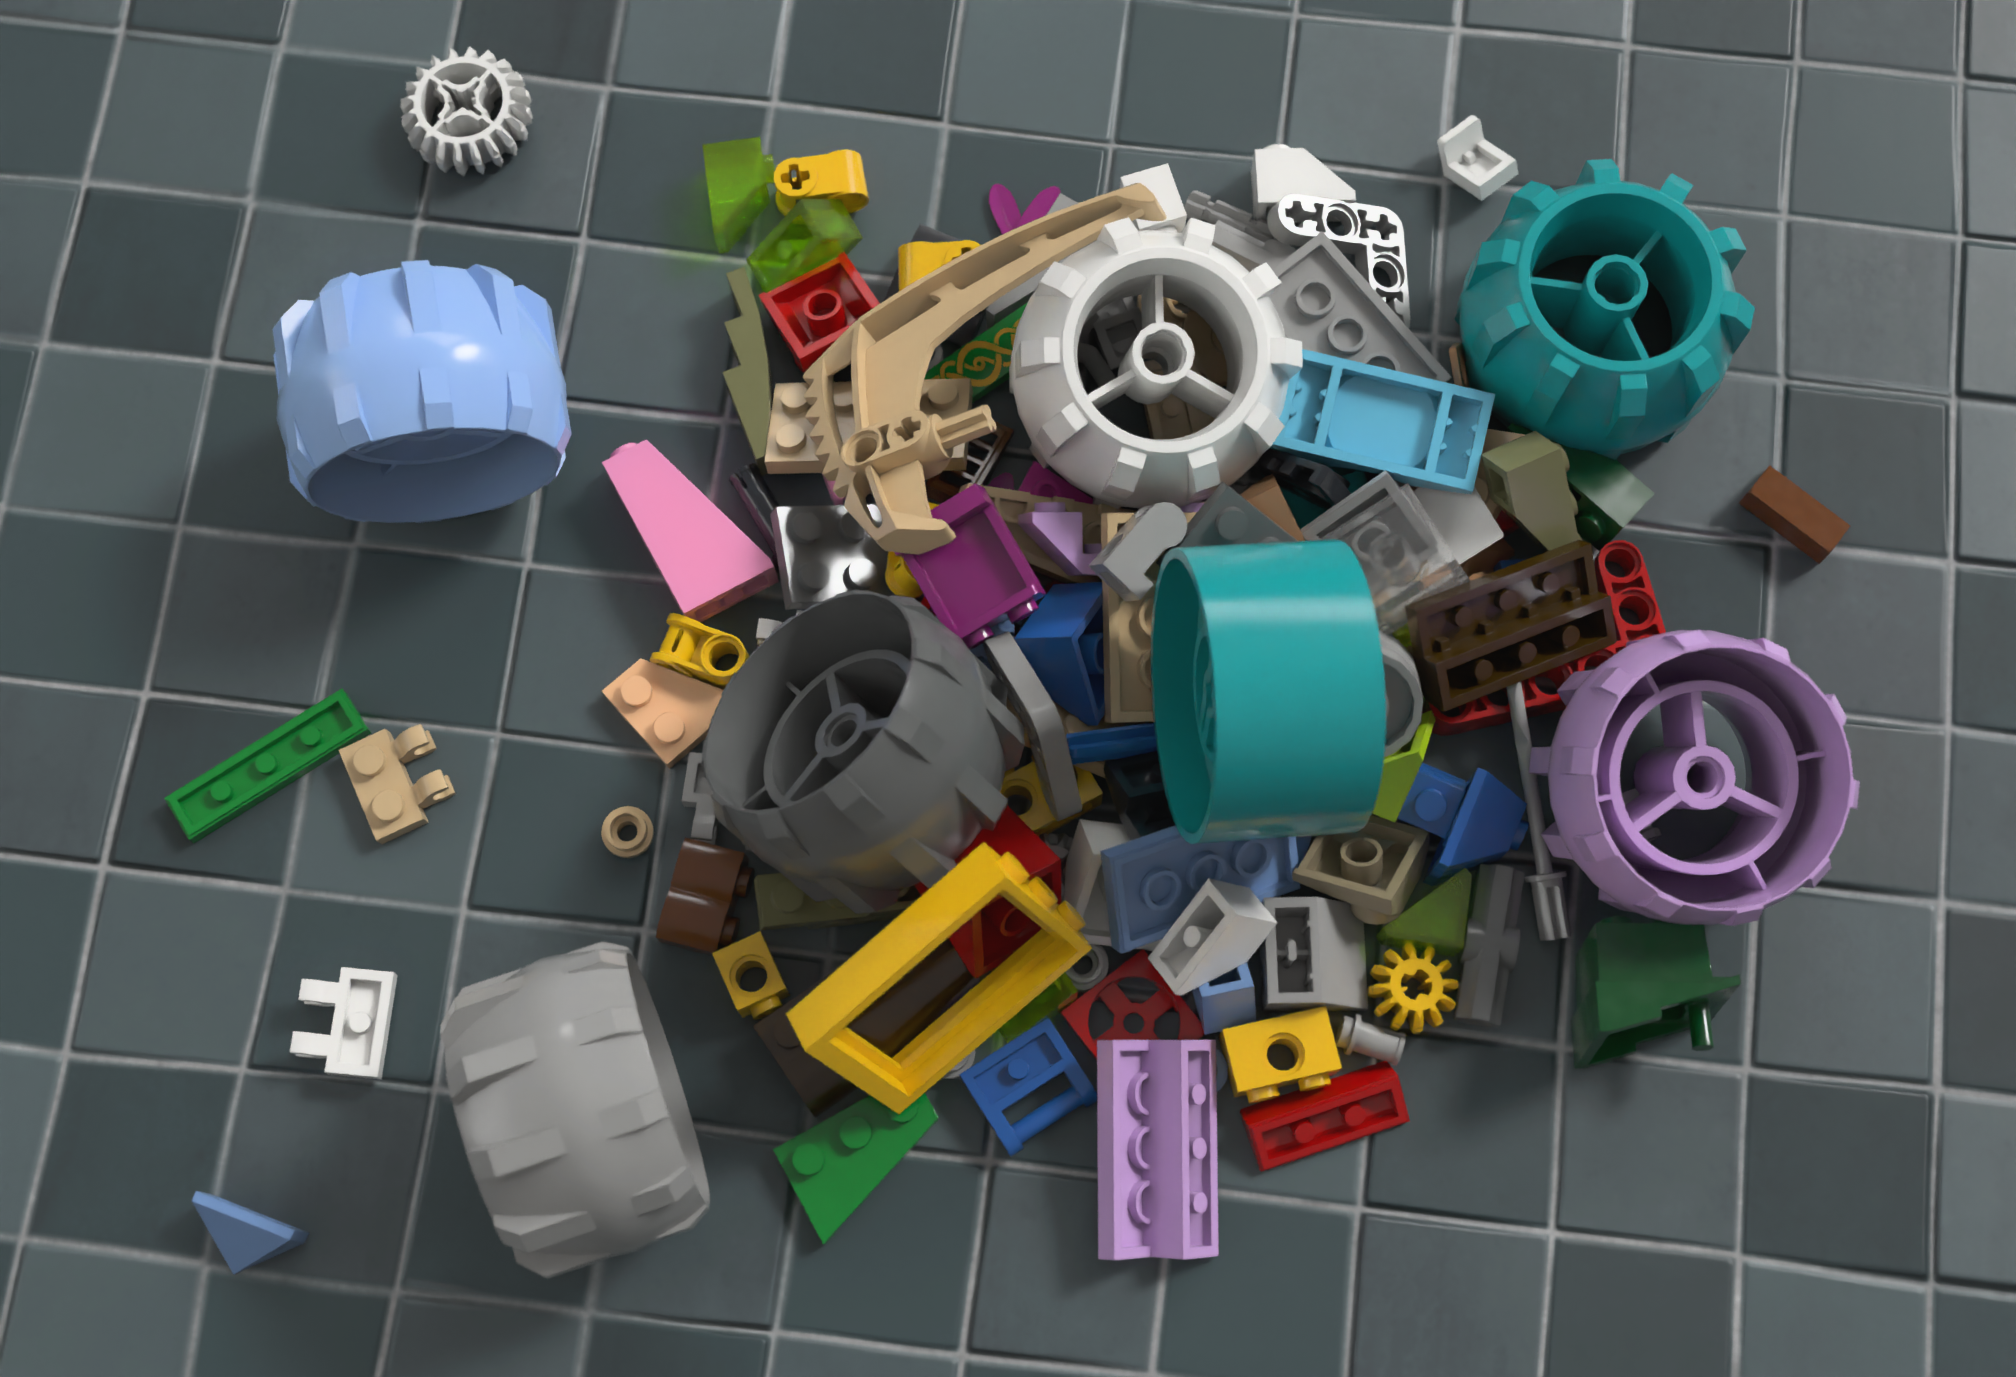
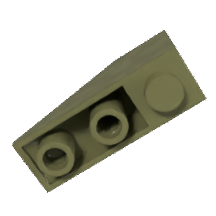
M1533 431L1481 454L1490 498L1544 553L1576 540H1582L1577 533L1574 518L1578 513V507L1573 494L1569 490L1566 472L1569 471V460L1564 449L1559 444H1554L1538 432Z

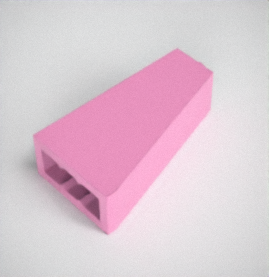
M647 439L638 444L627 443L618 447L611 453L609 459L602 462L614 489L684 616L701 623L779 582L771 559Z

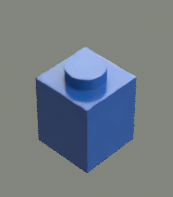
M1422 763L1397 819L1445 838L1466 792L1465 780Z

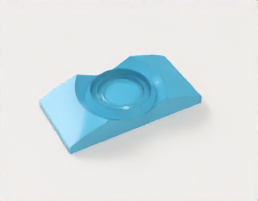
M1302 349L1303 368L1289 379L1284 409L1279 418L1285 427L1271 445L1272 448L1326 466L1357 469L1375 474H1380L1386 470L1394 480L1410 486L1472 494L1495 394Z

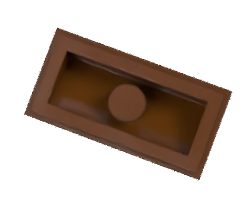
M1770 465L1739 502L1740 505L1818 564L1831 553L1850 527L1848 523Z

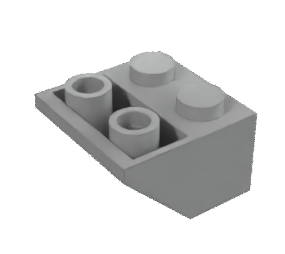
M1321 897L1263 898L1261 903L1277 921V924L1259 946L1262 1012H1301L1326 1006L1327 1011H1367L1368 995L1364 922L1354 916L1350 903Z

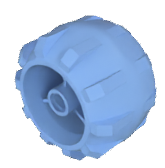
M429 260L401 262V268L382 270L362 276L350 272L329 280L315 301L298 300L279 319L273 328L275 344L273 357L279 395L277 401V422L286 448L289 478L293 486L313 507L317 506L328 513L361 522L423 523L441 521L495 510L513 504V502L548 485L557 477L566 458L565 448L572 433L567 409L566 382L560 366L552 310L546 299L524 285L514 286L513 280L497 269L475 264L468 269L430 266Z

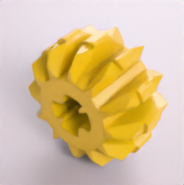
M1406 943L1402 947V958L1395 951L1389 949L1383 954L1387 967L1374 965L1371 968L1370 975L1381 982V984L1370 986L1367 989V995L1372 998H1384V1002L1380 1003L1374 1010L1377 1017L1383 1016L1389 1010L1395 1013L1391 1020V1029L1399 1030L1404 1024L1405 1019L1408 1018L1412 1033L1419 1034L1423 1031L1424 1019L1434 1028L1443 1023L1439 1010L1451 1012L1456 1006L1452 998L1443 993L1455 991L1459 985L1457 980L1442 979L1441 975L1451 967V963L1448 960L1441 961L1436 967L1430 963L1435 955L1433 947L1428 946L1422 952L1420 958H1417L1413 943ZM1411 977L1421 983L1417 988L1418 990L1424 989V994L1420 993L1415 999H1410L1404 994L1408 989L1407 986L1401 987V983H1406Z

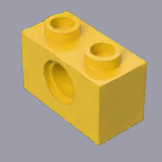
M1326 1006L1222 1029L1219 1034L1222 1053L1227 1062L1228 1077L1233 1097L1247 1095L1249 1103L1279 1097V1087L1296 1083L1299 1085L1300 1092L1331 1085L1329 1076L1337 1074L1342 1069ZM1274 1044L1287 1046L1294 1055L1293 1068L1281 1071L1271 1066L1267 1058L1268 1048Z

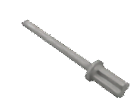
M1520 681L1506 687L1524 798L1525 803H1527L1526 810L1537 875L1526 876L1524 879L1525 882L1531 883L1540 941L1571 937L1562 882V877H1566L1567 873L1566 871L1553 872L1549 848L1541 836L1546 828L1537 775L1529 773L1532 744Z

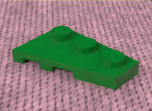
M925 1093L900 1114L869 1095L773 1149L823 1245H826L852 1213L866 1201L872 1191L939 1120Z

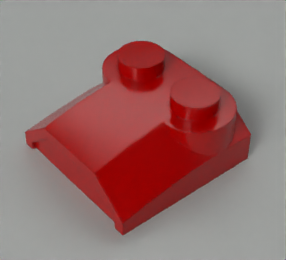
M845 252L767 293L763 292L758 295L760 302L792 352L798 369L803 373L853 323L880 304Z

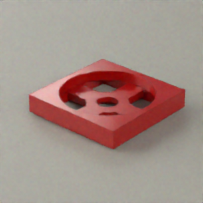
M1144 949L1060 1012L1062 1018L1096 1062L1097 1040H1160L1153 1032L1154 1021L1172 1007L1179 1015L1180 1021L1177 1040H1200L1205 1036L1200 1020L1181 996L1174 994L1148 959L1149 955ZM1125 978H1142L1152 981L1159 991L1142 1004L1131 1003L1117 984ZM1100 998L1114 1015L1113 1026L1094 1040L1089 1032L1088 1017L1092 1003ZM1132 1013L1140 1015L1144 1021L1143 1029L1136 1034L1126 1031L1123 1025L1125 1017Z

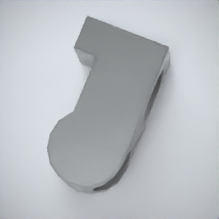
M1168 502L1141 507L1122 526L1090 563L1089 567L1125 602L1141 600L1153 586V583L1144 573L1165 548L1174 547L1183 540L1187 531L1185 514L1178 506Z

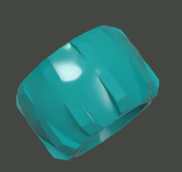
M1612 159L1586 160L1575 185L1553 190L1549 185L1531 180L1512 195L1501 223L1489 238L1481 243L1465 276L1454 318L1460 326V341L1463 346L1470 388L1495 394L1491 413L1508 428L1513 423L1536 431L1545 438L1564 446L1595 452L1617 460L1620 454L1639 450L1655 441L1670 442L1686 429L1694 416L1702 411L1719 389L1733 354L1750 332L1755 307L1741 294L1736 293L1731 275L1747 250L1736 228L1720 227L1710 231L1702 219L1684 204L1694 185L1673 173L1669 175L1660 190L1640 183L1621 181L1619 168ZM1578 255L1604 256L1594 262L1582 283L1533 277L1546 266L1564 258ZM1648 280L1656 287L1664 299L1672 326L1670 350L1652 358H1649L1631 322L1647 294ZM1551 327L1563 328L1567 341L1559 336Z

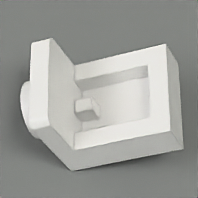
M1474 115L1466 118L1438 140L1444 176L1481 201L1518 175L1516 159L1484 139L1481 120Z

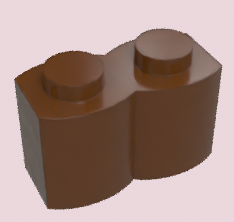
M685 837L677 858L671 886L660 915L655 938L664 944L713 956L712 953L735 943L740 918L733 917L739 897L745 899L748 897L755 871L754 868L748 867L749 858L746 853Z

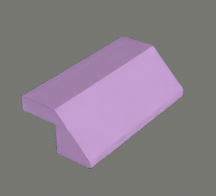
M1097 1040L1098 1259L1124 1260L1158 1257L1185 1260L1219 1256L1216 1040Z

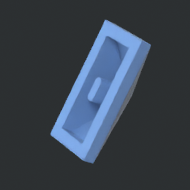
M196 1191L192 1199L193 1205L233 1275L305 1243L309 1234L306 1231L212 1194Z

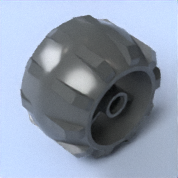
M862 590L838 593L834 597L817 603L796 616H791L771 632L772 634L749 656L737 673L733 674L721 694L722 697L712 716L706 740L703 742L702 765L705 778L713 792L711 797L715 816L729 831L743 841L760 860L777 869L815 902L837 898L855 914L877 912L896 904L901 889L920 882L930 889L957 866L955 859L971 844L982 829L994 830L1008 803V799L1000 793L1005 771L1019 765L1024 749V724L1006 708L1008 688L968 649L958 635L945 627L917 600L912 597L894 595L887 597L872 591Z

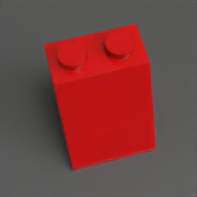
M1008 805L994 830L982 829L971 844L955 859L956 865H958L983 842L1001 857L1006 852H1009L1027 871L1029 875L1028 880L1032 881L1036 876L1039 877L1054 893L1058 900L1057 904L1060 905L1062 903L1061 859ZM922 882L915 884L921 896L929 890ZM999 893L952 933L948 939L969 972L976 979L1002 964L1042 928Z

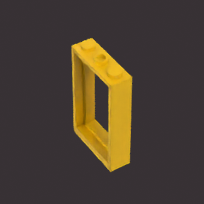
M983 842L786 1015L807 1053L900 1114L1092 949L1080 931L1086 923L1076 909L1066 900L1058 905V900L1054 893L1039 877L1036 876L1032 881L1028 880L1029 875L1012 854L1006 852L1001 857ZM1000 893L1042 928L893 1058H890L846 1027L848 1023L997 894Z

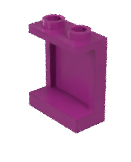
M976 483L930 510L933 519L945 521L956 534L952 542L919 555L894 552L896 556L903 557L938 620L958 635L969 650L983 644L984 640L992 638L994 633L991 628L1005 619L1009 618L1010 622L1014 624L1036 612L1039 607L1035 601L1047 595L986 489Z

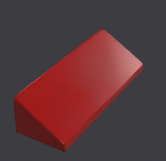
M1382 1061L1331 1078V1085L1300 1092L1299 1089L1241 1109V1119L1259 1170L1262 1172L1410 1122L1399 1076L1387 1061Z

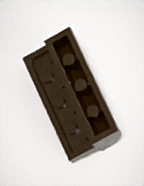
M1576 540L1405 606L1412 644L1406 647V649L1414 658L1420 676L1422 695L1429 703L1443 712L1617 642L1611 597L1598 591L1591 543L1582 540Z
M947 938L848 1023L846 1027L890 1058H893L981 981L979 977L975 979ZM836 970L753 1026L815 1118L859 1087L807 1053L786 1014Z

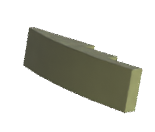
M745 267L726 273L730 291L740 317L724 322L730 345L739 366L722 373L756 465L763 476L768 474L764 461L773 404L772 374L759 310Z

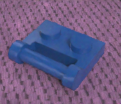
M1049 1017L959 1074L1010 1157L1024 1149L1022 1143L1082 1104L1088 1108L1097 1102V1092ZM1064 1073L1071 1087L1010 1126L1002 1112Z

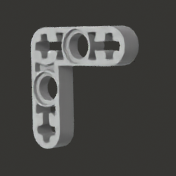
M1289 194L1272 207L1268 213L1267 224L1273 237L1287 245L1302 247L1323 231L1342 253L1355 254L1357 271L1385 302L1387 300L1390 301L1387 305L1410 328L1404 230L1402 222L1394 212L1384 207L1300 194ZM1290 212V217H1286L1285 214ZM1327 216H1334L1342 222L1345 229L1344 236L1335 235L1330 231L1326 222ZM1294 221L1302 222L1297 227L1294 226ZM1376 225V230H1370V228ZM1380 234L1384 235L1385 238L1383 240L1381 239ZM1373 267H1380L1388 273L1391 280L1390 287H1383L1376 282L1373 276Z
M1006 631L984 640L983 646L989 665L994 675L1008 688L1007 697L1026 727L1040 786L1053 817L1056 821H1061L1082 812V803L1064 727L1052 699L1010 632Z

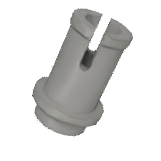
M1355 1014L1353 1018L1344 1015L1337 1031L1335 1043L1336 1046L1344 1048L1343 1053L1346 1055H1350L1354 1051L1390 1062V1064L1396 1066L1403 1052L1406 1033L1395 1032L1361 1021V1015Z

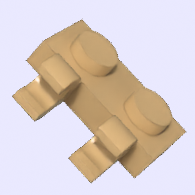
M421 724L403 731L395 740L387 729H383L338 750L373 835L380 844H384L429 823L423 809L456 794L449 776H444L440 769L424 775L414 785L412 784L404 764L430 754L437 749L430 731H424Z

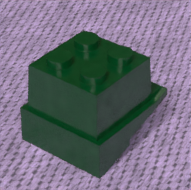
M1625 916L1608 917L1601 920L1600 923H1595L1575 957L1577 1011L1571 1019L1575 1068H1588L1633 1055L1636 1052L1637 1044L1689 1029L1692 1050L1708 1051L1714 1048L1711 1021L1740 986L1741 980L1740 974L1732 977H1713L1704 924L1681 925L1661 920H1655L1653 923H1633L1631 918Z

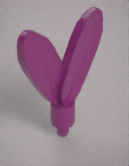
M1000 184L991 186L989 204L1001 235L1046 216L1061 190L1057 186H1052L1041 191L1021 216L1011 192Z

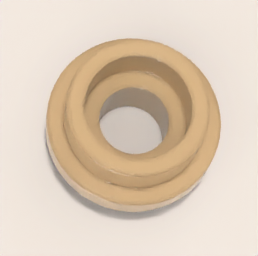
M624 806L615 809L606 817L602 825L601 835L605 846L611 853L621 858H633L641 855L649 848L653 840L654 828L650 818L644 811L636 807ZM627 825L637 827V835L633 840L622 841L619 835L623 827Z

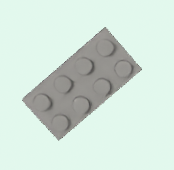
M1323 231L1272 269L1281 281V284L1270 296V299L1283 324L1285 337L1302 341V349L1450 383L1452 377Z

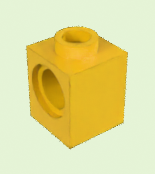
M760 931L712 953L734 1005L742 1018L752 1014L754 1020L766 1017L783 1006L780 1000L790 996L766 940ZM760 967L766 970L767 981L760 990L747 992L741 989L740 979L747 969Z

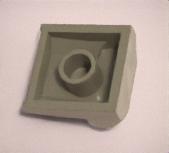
M1371 815L1366 825L1358 832L1317 835L1299 867H1295L1292 872L1293 880L1350 903L1354 916L1365 923L1376 925L1389 923L1401 914L1421 877L1430 846V832Z

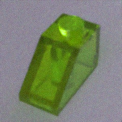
M760 137L702 144L713 233L719 253L729 252L770 203L768 184L774 183L775 164L773 154L764 155Z
M800 199L746 261L763 291L767 293L838 257V254L842 252L848 255L863 237L841 199Z

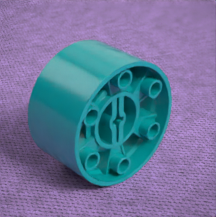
M1331 539L1170 549L1166 553L1159 569L1154 593L1151 624V692L1154 729L1162 781L1173 820L1181 836L1190 844L1343 834L1360 831L1370 819L1381 783L1385 751L1386 698L1382 648L1375 609L1365 575L1351 548L1341 540Z

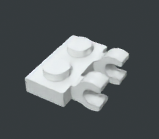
M341 967L339 983L302 979L299 1001H304V1004L314 1006H335L331 1035L293 1031L290 1053H294L298 1057L327 1058L325 1073L330 1075L382 1080L398 975L387 971Z

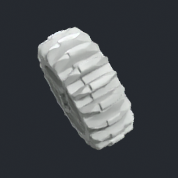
M469 46L465 55L458 57L456 51L450 48L448 53L449 59L442 62L432 55V68L426 70L417 67L416 76L419 82H406L405 90L409 97L401 99V109L404 113L401 122L405 132L409 134L408 140L413 149L420 151L422 158L428 164L436 161L439 169L445 173L454 165L457 172L465 176L469 166L475 165L477 171L484 174L486 167L484 163L492 160L494 164L502 167L503 160L501 154L506 152L517 156L518 148L515 141H527L528 132L525 125L532 123V113L529 108L531 106V98L528 90L524 88L525 84L521 75L517 71L513 72L510 63L505 58L497 62L495 55L489 50L478 58L476 51ZM501 96L503 98L501 110L497 118L492 121L489 115L495 108L494 102ZM439 102H442L444 108L437 115L439 121L432 127L433 113Z

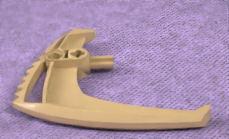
M1134 183L1053 212L1002 234L955 258L862 315L804 373L803 379L810 387L803 397L809 405H812L805 417L812 425H815L809 437L815 444L819 445L815 453L816 457L822 463H826L822 474L828 481H835L833 492L839 498L846 497L845 509L885 551L919 555L948 544L955 539L956 534L945 521L932 518L927 500L925 480L938 475L947 467L953 456L954 446L996 431V423L991 417V410L987 404L942 420L938 414L927 416L920 411L922 386L935 348L969 319L1006 293L1050 267L1054 261L1059 262L1096 241L1105 224L1127 217L1131 221L1135 219L1148 221L1166 220L1164 210L1155 195L1141 183ZM851 364L852 399L856 432L846 439L843 444L834 409L833 377L835 373ZM869 493L874 496L883 521L879 528L866 503V496Z

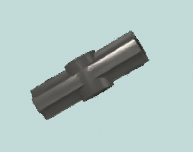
M1480 864L1477 868L1470 917L1466 918L1458 949V963H1461L1462 966L1453 1019L1464 1024L1498 1028L1501 1025L1508 974H1511L1514 970L1520 945V928H1516L1521 904L1524 872L1518 871L1514 867L1499 864Z

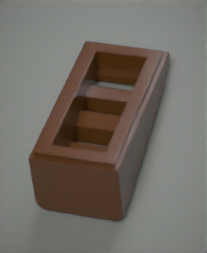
M995 421L996 431L990 433L998 437L994 445L980 438L970 440L969 445L988 453L984 460L968 452L967 463L979 468L977 473L974 474L967 470H943L938 475L929 478L926 482L927 497L943 503L959 493L961 487L946 480L949 474L971 484L976 483L987 486L1014 434V430Z

